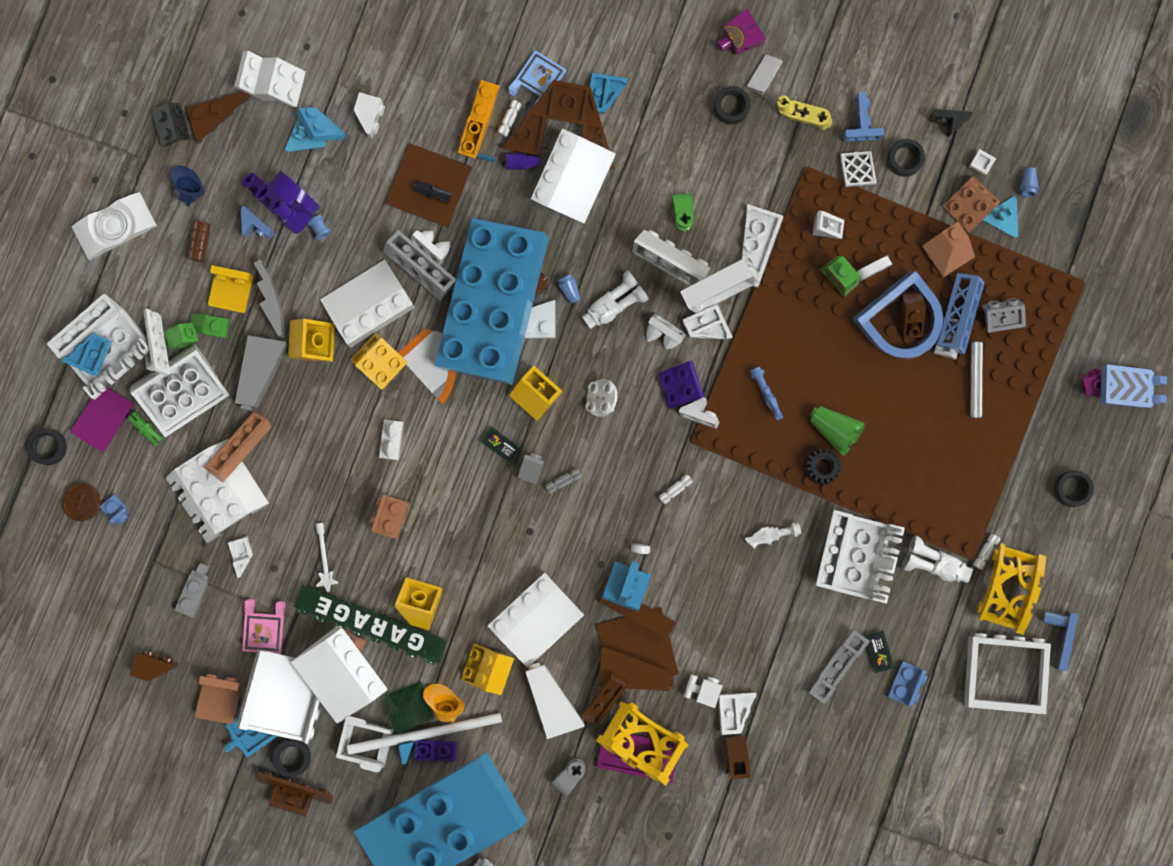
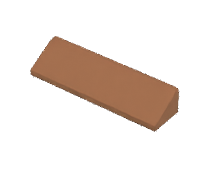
M253 412L204 467L205 470L219 481L224 482L269 431L271 425L268 419Z

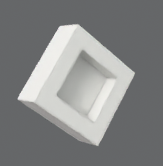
M979 149L969 167L986 176L996 158Z

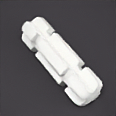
M516 100L511 101L510 109H507L502 125L498 129L500 135H508L509 127H512L517 112L521 107L520 102Z
M685 475L681 478V481H677L667 489L666 493H662L659 496L663 504L668 503L671 500L670 498L678 495L685 489V486L688 487L693 482L690 476Z
M994 534L989 536L987 539L988 543L984 544L978 555L979 558H976L973 563L977 569H984L986 566L985 562L990 559L995 550V545H998L1000 538Z

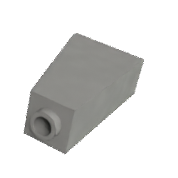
M247 336L235 403L240 405V409L251 411L252 407L258 408L289 347L288 343Z

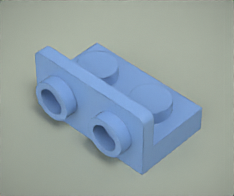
M901 661L887 697L912 707L919 700L920 693L918 692L927 680V675H925L927 671Z

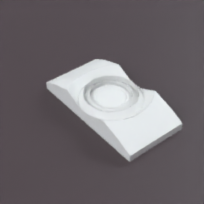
M138 192L115 201L101 211L87 215L71 227L90 261L157 227V224L141 193Z

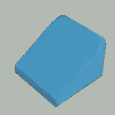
M415 741L398 746L401 763L406 764L408 762Z

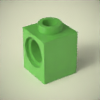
M193 323L178 324L164 332L169 350L183 349L198 342Z

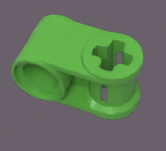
M692 194L672 195L675 225L680 231H688L692 226L694 218ZM682 218H685L687 224H684V222L681 221Z

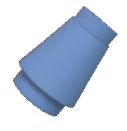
M1032 167L1025 168L1020 186L1021 195L1024 197H1035L1039 191L1036 169Z
M572 274L558 280V287L570 301V304L581 299L576 279L572 277Z

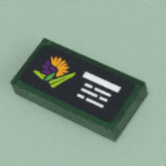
M493 427L489 429L481 440L482 444L511 465L523 450Z
M884 631L864 635L870 641L867 647L875 673L895 668Z

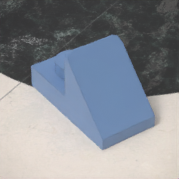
M244 205L242 206V235L247 238L255 229L262 238L267 236L271 239L275 233Z

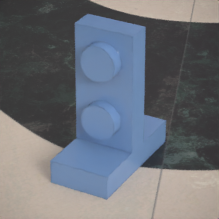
M866 91L858 92L855 97L857 129L846 130L843 134V142L881 140L884 136V128L869 129L871 127V117L868 116L867 109L870 108L869 97L866 98Z

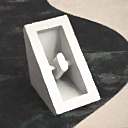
M818 211L815 215L812 235L842 239L844 220L824 211Z

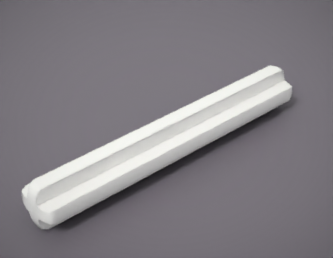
M972 342L971 417L980 418L982 416V342Z

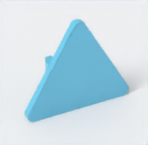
M298 117L285 150L286 152L322 148L326 147L327 144L325 141H311Z
M1012 197L998 205L982 221L1013 238L1018 237L1017 198Z

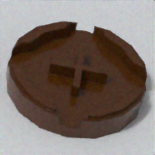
M78 483L67 489L65 499L62 502L63 510L67 517L75 521L85 522L96 516L101 503L100 495L96 488L90 484Z

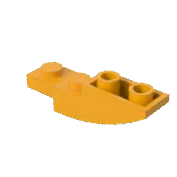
M481 80L457 153L476 159L495 107L494 104L500 88L499 85Z

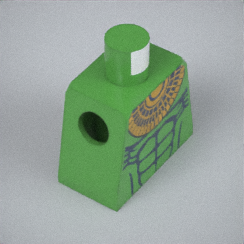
M843 256L834 257L820 269L843 297L859 285L860 275Z

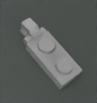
M200 563L196 571L192 570L175 611L192 618L195 616L209 583V577L206 576L209 568L208 565Z

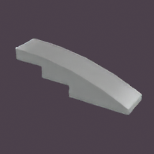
M258 260L254 265L263 280L256 284L266 299L260 303V306L277 335L283 339L285 337L280 300L265 264Z

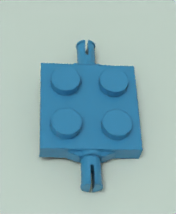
M238 716L232 724L225 725L231 734L232 740L223 745V748L228 753L237 746L248 758L275 739L277 735L250 729H239L236 726Z

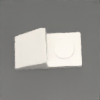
M705 397L679 410L683 418L715 429L719 425L716 414L710 411H705L704 413L707 404Z

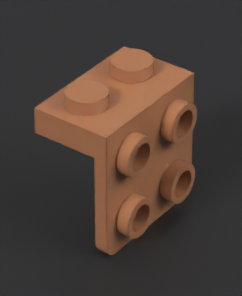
M207 674L206 677L200 676L199 685L202 688L195 716L198 719L232 724L236 716L242 686L237 683V679L233 678L220 680L218 676Z

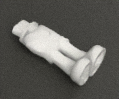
M629 271L623 274V282L611 292L608 291L604 296L596 300L590 309L587 310L588 313L582 316L590 329L596 325L600 326L601 324L613 321L617 314L635 302L644 303L649 300L640 286L635 288L638 283ZM635 288L627 297L618 303L615 302L617 298Z
M916 535L911 539L908 548L909 552L933 559L936 563H930L908 553L902 563L903 570L911 571L918 568L937 575L944 581L969 582L973 569L967 567L966 563H962L956 557L942 551L937 552L927 547L922 539Z

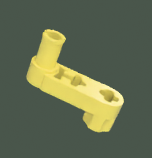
M780 96L778 98V109L783 117L817 126L820 130H826L831 127L832 118L827 109L793 100L790 101L787 96ZM797 106V110L800 112H804L807 109L809 115L802 117L801 113L795 112V107Z

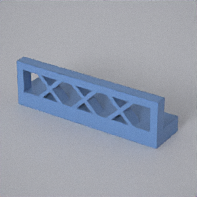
M957 273L937 344L939 347L954 349L957 353L965 354L984 286V281L980 276ZM961 279L970 280L969 287L961 290L959 287ZM963 296L965 299L964 305L957 309L954 305L955 301ZM958 314L960 317L959 323L952 327L949 323L950 319ZM953 332L955 336L953 344L944 343L945 337Z

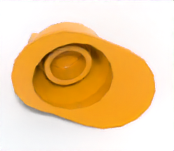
M432 684L425 688L423 698L433 710L436 719L453 724L457 716L463 712L464 702L445 685Z

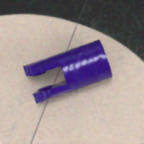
M506 153L507 170H526V168L538 167L541 162L538 156L526 155V153Z

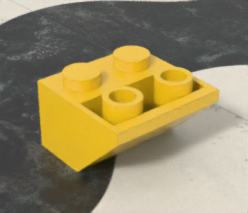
M533 365L519 381L509 397L538 421L561 396L563 391Z
M473 643L461 680L486 692L502 695L514 658Z

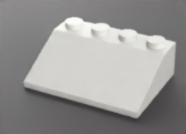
M562 129L531 200L585 224L616 154Z
M644 230L635 239L632 253L689 286L705 279L710 270L707 262L702 259L696 260L692 258L690 252L684 249L680 251L669 240H661L654 231Z
M385 260L320 299L350 348L415 308Z
M195 344L168 361L170 368L168 376L152 371L130 386L131 394L164 437H167L229 396L228 391Z
M544 573L496 617L488 627L528 668L578 622L584 614L554 581Z
M336 626L291 661V664L336 723L368 705L388 690L340 626Z

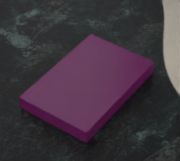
M107 386V390L101 392L99 397L95 400L91 398L70 432L101 452L106 451L135 405Z

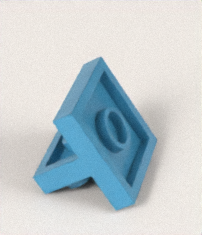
M632 561L630 567L615 562L602 599L638 612L651 575L639 571V563Z

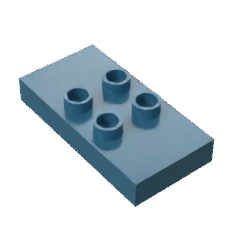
M485 752L366 822L354 831V834L373 866H456L519 830L528 820L488 753Z

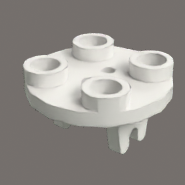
M606 379L591 382L588 385L586 410L598 417H604L614 412L617 402V389L615 385Z

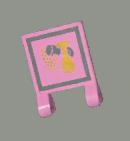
M247 599L245 601L242 651L257 652V649L282 654L286 603L284 601L276 603V614L254 613L255 600Z

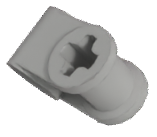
M578 758L572 759L557 774L551 785L566 797L584 776L585 763ZM573 765H574L575 767H577V766L579 765V766H580V772H579V771L573 772Z

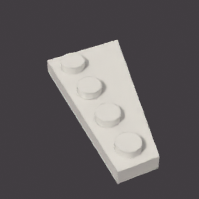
M747 204L742 259H745L747 262L751 261L756 267L760 277L757 278L759 283L753 285V287L758 288L783 216Z

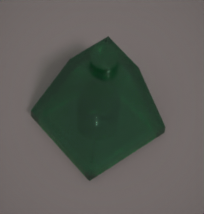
M421 681L385 695L388 714L395 734L434 718L432 709L423 698L424 688Z

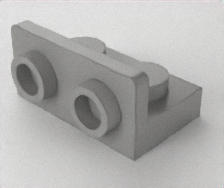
M1010 298L1005 302L991 301L986 305H982V310L985 312L986 331L988 333L1026 327L1025 305L1020 300Z

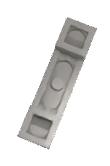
M853 629L821 671L809 693L825 704L835 691L837 684L870 641Z

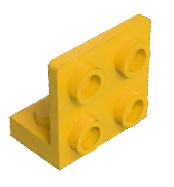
M211 265L210 273L214 275L208 305L246 313L254 277L247 272Z
M377 333L350 359L380 389H383L407 364V361Z

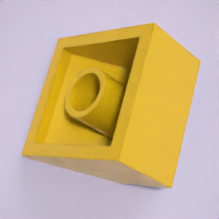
M309 319L290 320L288 358L303 361L332 362L335 324Z

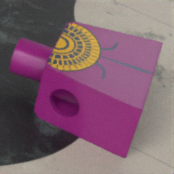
M747 8L723 28L722 33L725 38L719 40L717 44L722 52L731 47L734 54L738 55L764 45L766 38Z

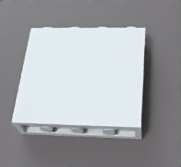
M257 649L236 725L239 729H250L303 741L307 744L309 739L313 738L314 720L318 719L320 712L318 708L319 700L291 664V661L295 659L294 657Z

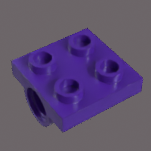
M693 360L658 373L669 409L695 402L704 397Z

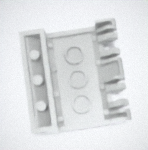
M106 294L100 296L47 343L59 359H63L75 351L79 344L84 343L86 338L92 333L113 341L98 376H93L71 366L86 384L83 389L94 400L101 395V392L107 390L104 383L105 380L112 385L115 383V379L118 380L130 370L129 366L132 368L135 365L134 355L141 360L144 354L147 355L150 352L148 338L127 312Z
M229 439L205 449L174 469L165 478L170 486L173 485L171 487L173 491L183 488L184 492L178 499L179 501L185 500L182 505L189 517H194L192 519L194 524L202 520L205 523L198 531L200 534L207 531L202 535L206 543L220 536L222 531L248 514H254L269 504L243 461L224 482L219 481L205 470L204 467Z
M833 510L815 586L887 604L889 596L881 594L879 591L890 593V588L879 586L878 582L879 578L886 581L893 580V576L885 575L883 572L894 574L898 558L889 556L888 553L899 555V550L887 548L888 541L901 543L902 539L893 537L892 534L903 536L905 528Z

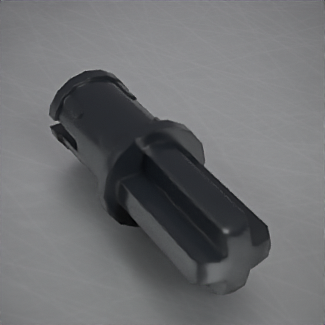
M416 181L413 188L415 192L426 195L429 199L434 198L446 204L449 203L452 195L451 192L437 188L436 185L432 186L421 181Z

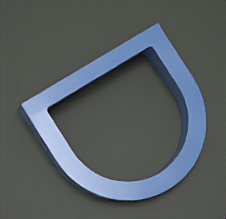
M910 271L852 318V320L869 341L883 353L894 357L910 358L925 353L936 343L943 326V313L938 299L916 271ZM911 286L916 293L922 294L930 313V327L927 335L920 343L910 348L899 349L888 344L869 320Z

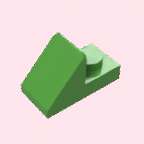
M191 314L190 323H193L196 334L227 338L229 319L213 317L207 314Z

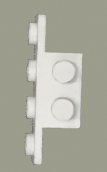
M145 309L143 312L147 331L146 337L148 338L150 350L145 355L146 368L168 376L170 368L161 315Z

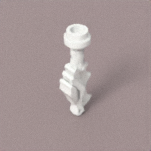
M793 522L790 527L779 530L778 527L774 528L772 526L769 528L767 526L761 528L752 537L745 538V541L754 549L759 544L771 545L772 541L779 540L780 537L792 534L794 537H797L801 534L800 525Z

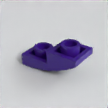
M415 741L414 760L456 761L457 741Z

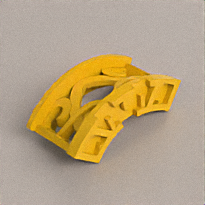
M1001 543L999 548L995 549L992 554L994 564L991 578L983 601L978 603L977 612L979 613L980 621L986 620L1016 630V633L1024 635L1033 615L1031 613L1032 604H1037L1041 587H1038V585H1040L1041 577H1044L1046 556L1041 554L1034 556L1005 547V544ZM1004 556L1015 559L1017 567H1014V563L1011 560H1008L1009 565L1006 566L1003 562ZM1021 561L1031 565L1022 566ZM1023 572H1024V575H1023L1024 577H1026V576H1029V577H1030V581H1029L1028 583H1025L1024 580H1023V577H1022V573H1023ZM1017 574L1018 581L1027 590V594L1015 596L1008 602L1001 584ZM1018 600H1021L1023 602V605L1020 608L1017 606V604H1015L1014 608L1012 607L1014 603ZM991 604H996V609L993 611L1004 608L1000 616L988 612ZM1008 613L1010 616L1016 619V621L1006 618L1005 616Z
M620 701V708L604 735H599L596 742L611 754L618 755L621 761L635 769L637 767L649 778L666 786L670 780L668 778L684 749L688 747V744L684 741L685 737L678 732L673 734L640 713L635 704L631 702L626 704ZM627 714H630L632 717L631 723L625 719ZM624 719L627 729H624L621 725ZM640 721L644 725H637V723ZM648 732L653 742L654 751H644L635 757L633 755L634 742L630 734ZM657 733L664 737L659 740ZM623 738H626L629 742L627 749L623 748V743L626 742ZM667 741L677 745L671 756L664 755L662 752L672 749L666 746ZM646 755H653L655 759L650 757V763H646L644 757ZM663 759H668L664 769L661 771Z

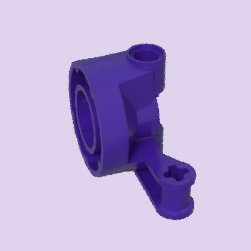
M281 170L267 184L254 173L246 175L242 180L241 185L244 188H248L252 195L269 209L271 213L277 214L281 218V222L294 234L300 233L305 228L309 219L320 208L305 191Z

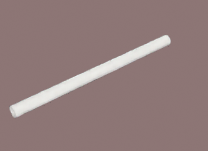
M497 713L454 722L453 724L450 723L347 745L348 755L502 723L501 714Z

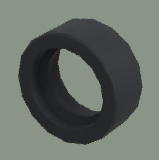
M737 86L723 88L717 94L714 102L716 117L726 124L742 122L750 109L748 94ZM728 95L738 96L743 102V109L736 116L726 115L722 111L721 102Z
M902 139L896 142L889 150L887 156V164L890 170L901 177H910L916 174L925 161L923 147L912 139ZM903 147L911 148L917 155L916 164L909 169L901 168L895 161L896 152Z
M43 428L31 434L26 448L28 455L36 463L53 465L57 464L65 456L67 443L63 435L58 431ZM43 436H52L58 444L57 452L50 458H42L36 451L37 442Z
M1073 470L1065 472L1054 483L1055 497L1060 503L1068 507L1085 505L1093 496V482L1082 471ZM1069 478H1078L1084 484V494L1078 500H1070L1064 495L1063 484Z
M288 739L280 743L272 756L275 770L281 776L288 778L296 777L305 772L311 761V752L304 742L295 739ZM293 746L302 752L303 761L300 767L290 770L282 765L280 756L285 748Z

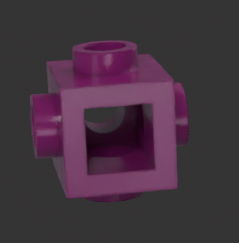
M1094 368L1086 374L1079 375L1083 393L1087 397H1101L1102 369L1100 370V368Z

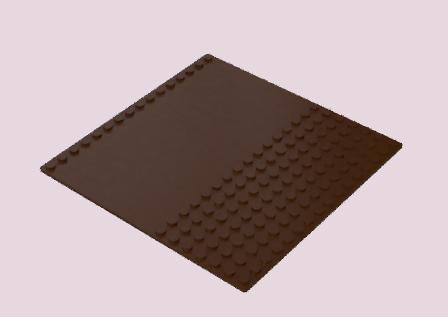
M805 167L781 223L759 287L754 288L705 406L704 413L705 411H710L716 414L719 425L715 429L698 423L691 442L698 447L870 519L888 525L892 524L903 527L906 534L913 537L916 535L925 542L968 560H974L1085 286V281L968 232L966 234L970 239L975 257L942 278L922 246L951 225L857 186L845 187L844 181L811 167ZM818 211H824L844 220L842 239L812 235L814 219ZM843 256L856 272L886 256L889 257L892 263L886 269L862 281L859 280V285L844 297L820 270L834 257ZM910 271H916L936 296L942 308L943 318L947 312L957 273L980 276L984 281L965 354L958 353L956 359L934 354L936 343L925 353L915 357L900 358L887 355L869 341L853 322L852 318ZM961 279L959 286L961 290L969 287L970 280ZM911 286L869 320L888 344L899 349L910 348L920 343L927 335L930 327V313L926 306L923 337L903 338L901 300L902 294L916 293ZM963 296L955 301L954 305L957 309L964 305L965 299ZM1010 298H1016L1025 305L1026 327L989 333L986 331L985 312L982 310V305H986L991 301L1005 302ZM958 314L952 317L954 319H960ZM972 342L983 343L982 416L980 418L971 417ZM760 367L761 370H764L763 379L776 398L779 410L783 415L782 419L776 420L774 413L766 404L758 382L751 379L750 371ZM822 406L865 423L864 430L855 444L848 445L851 449L844 456L810 422L811 417L809 416L815 407L819 408ZM819 449L834 451V454L839 456L838 459L842 463L840 465L842 467L840 475L834 481L825 485L816 484L815 481H811L809 475H806L807 470H805L806 460L814 451ZM819 460L816 464V469L819 473L826 474L830 471V464L826 460Z

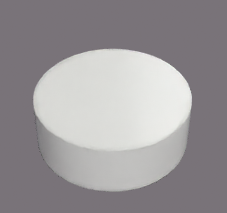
M633 543L631 544V552L649 554L650 546Z

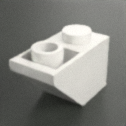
M359 92L354 112L368 138L373 139V135L378 132L379 116H383L385 106L381 98Z

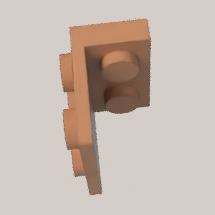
M972 176L943 207L968 232H971L1000 201Z
M384 494L382 498L379 497L375 507L378 509L377 514L372 516L369 527H372L371 532L398 539L409 502Z

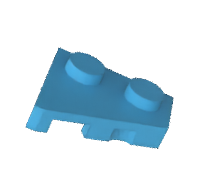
M592 73L590 87L598 113L605 114L626 86L628 78Z
M316 107L298 109L297 115L311 141L344 139L345 132Z
M92 333L68 357L65 356L62 362L93 376H98L113 341Z

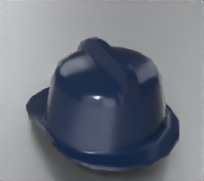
M175 166L171 169L170 178L174 185V196L189 207L191 203L196 202L205 193L200 178L196 172L188 167Z

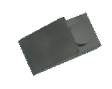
M934 109L931 113L930 121L936 122L938 125L949 123L948 137H950L971 118L973 112Z

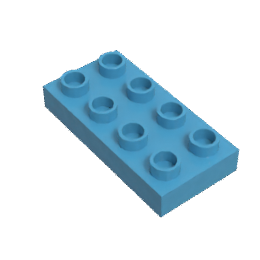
M472 218L434 366L441 370L513 386L549 242V237L544 232Z

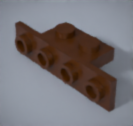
M269 772L257 773V782L275 787L269 801V806L306 817L313 799L327 804H332L333 795L327 790L319 789L318 791L311 789L312 787L308 784L301 783L299 785L293 783L289 778H276Z

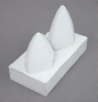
M417 230L412 234L411 241L441 265L448 254L450 242L444 241L435 245L432 244L434 238L433 231L419 232Z
M655 313L648 322L646 339L647 342L656 340L664 333V348L672 349L680 344L687 334Z
M384 420L379 458L399 460L404 422Z

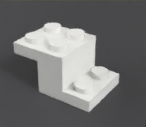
M243 51L234 88L262 101H279L295 108L298 104L306 71L277 57L262 58L250 51Z

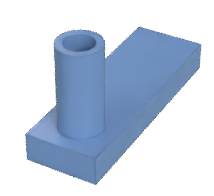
M1045 611L1043 623L1065 627L1057 670L1067 672L1079 614L1068 613V616Z

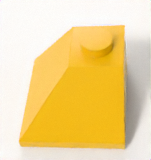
M406 577L395 603V608L410 625L430 630L443 588Z

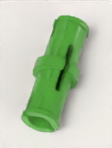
M137 411L133 412L132 415L137 420L131 416L127 420L154 447L159 445L154 437L160 443L163 437Z

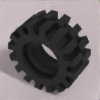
M819 449L809 456L805 462V470H807L806 475H809L811 481L813 480L816 484L825 485L831 483L840 475L842 470L840 465L842 463L838 459L839 456L834 454V451ZM819 460L829 462L830 471L828 473L821 474L817 471L816 464Z

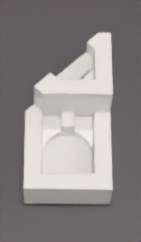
M248 536L228 542L237 578L241 577L253 555Z

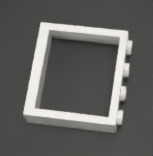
M742 259L680 292L688 308L695 313H699L759 283L757 278L760 275L751 261L747 262L745 259Z
M975 633V637L969 636L964 706L1046 714L1051 644L1044 643L1045 639L1033 638V642L1025 641V637L1013 636V640L1006 639L1005 635H994V638H986L987 634ZM979 643L1041 649L1037 704L975 699Z

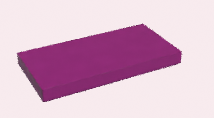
M630 734L634 742L633 755L635 757L644 751H654L651 738ZM623 738L626 740V742L623 743V748L627 749L629 747V742L626 738ZM667 741L666 746L672 749L662 752L664 755L671 756L677 745ZM600 745L596 767L649 778L643 771H640L637 767L635 769L621 761L618 755L611 754ZM646 755L644 760L646 763H650V757L655 759V756ZM663 759L661 771L664 769L668 759ZM676 765L668 777L670 779L669 783H673Z

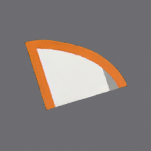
M424 329L398 353L407 361L406 365L443 404L453 388L456 373L441 370L434 366L442 333Z

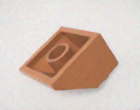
M956 222L922 246L942 278L975 257L970 239L959 222Z

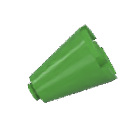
M822 406L819 408L815 407L809 416L811 417L810 422L843 456L851 449L848 445L855 444L864 430L865 423Z

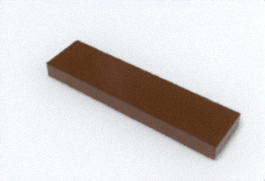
M602 597L599 603L665 639L668 638L676 623L642 603L637 612L602 599Z

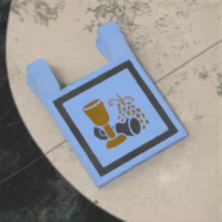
M535 50L517 78L509 86L508 93L515 96L520 86H523L540 98L553 80L560 81L567 70Z

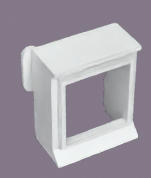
M351 716L346 717L336 758L359 763L360 767L365 770L379 772L385 767L390 746L379 748L377 760L356 754L348 755L347 745L350 744L354 726L382 732V738L393 736L394 728L371 724L363 719Z

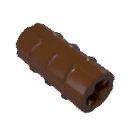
M201 221L193 222L187 259L197 262L205 261L211 224Z

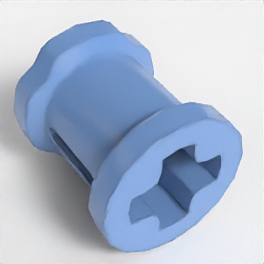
M318 215L307 222V225L313 229L316 240L323 239L331 233V230L327 229L322 221V215Z

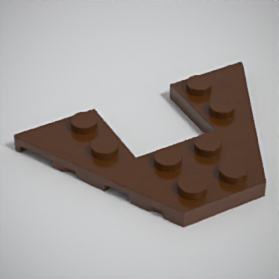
M557 80L551 82L548 89L542 94L538 102L503 146L505 150L540 156L547 119L584 125L582 138L609 150L591 87ZM612 162V164H611V166H610L609 169L614 170V164H613V162Z

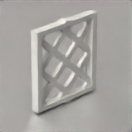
M871 151L840 154L845 187L877 183ZM859 155H866L867 157L863 160ZM846 156H853L854 158L850 161ZM856 159L862 162L859 167L853 163ZM866 165L869 169L867 172H864L860 168ZM853 166L856 170L854 173H851L847 169ZM858 171L863 174L861 179L855 176ZM865 177H867V178H869L871 181H870V182H863V179H864ZM854 178L858 183H850V181Z

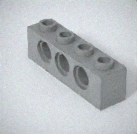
M398 230L386 242L383 253L439 301L452 290L456 279Z

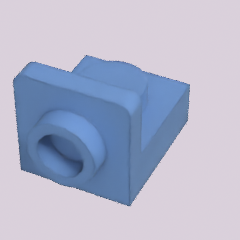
M115 494L100 506L110 519L109 522L111 524H122L128 519L127 515L131 513Z

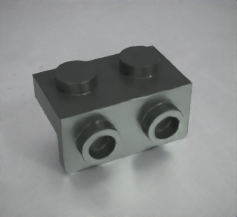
M166 102L151 110L161 146L167 147L178 140L187 141L190 139L180 104Z

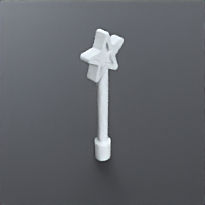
M319 523L316 524V531L319 535L323 573H319L321 581L316 586H324L326 591L330 592L331 585L338 584V581L332 579L333 571L328 573L323 535L325 533L324 524Z

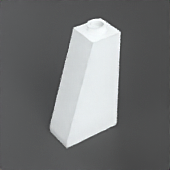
M535 663L528 666L529 670H526V675L547 739L585 727L582 718L545 664L540 666V663Z

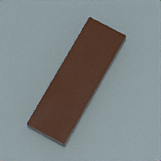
M611 673L583 710L581 718L598 726L627 688L628 681Z

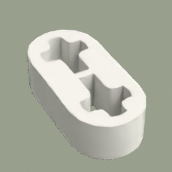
M886 256L858 270L857 273L860 275V281L886 269L892 263L889 257Z

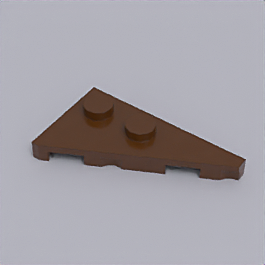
M241 91L187 107L196 142L198 144L201 143L206 135L217 129L218 125L228 119L234 113L233 111L239 105L244 104L251 95Z

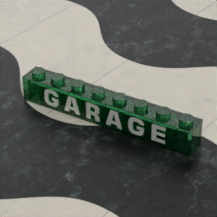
M302 585L294 607L298 608L297 612L308 616L311 613L316 615L315 619L325 623L329 620L334 622L333 626H340L343 630L347 627L352 629L351 633L362 637L365 634L370 636L369 640L378 644L383 641L388 643L387 647L398 651L401 648L406 650L405 654L416 658L419 655L424 657L423 661L432 665L435 662L439 663L448 643V640L308 585Z

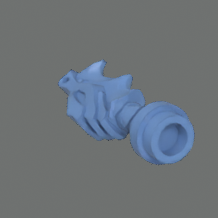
M760 367L750 371L751 379L758 382L766 404L774 413L776 420L782 419L783 415L779 410L776 398L763 379L764 370H761Z

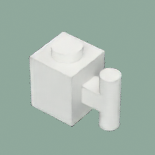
M690 674L683 697L690 699L692 692L697 693L696 702L715 708L722 689V685L718 684L719 680L708 676V679L702 678L701 684L697 685L698 676Z

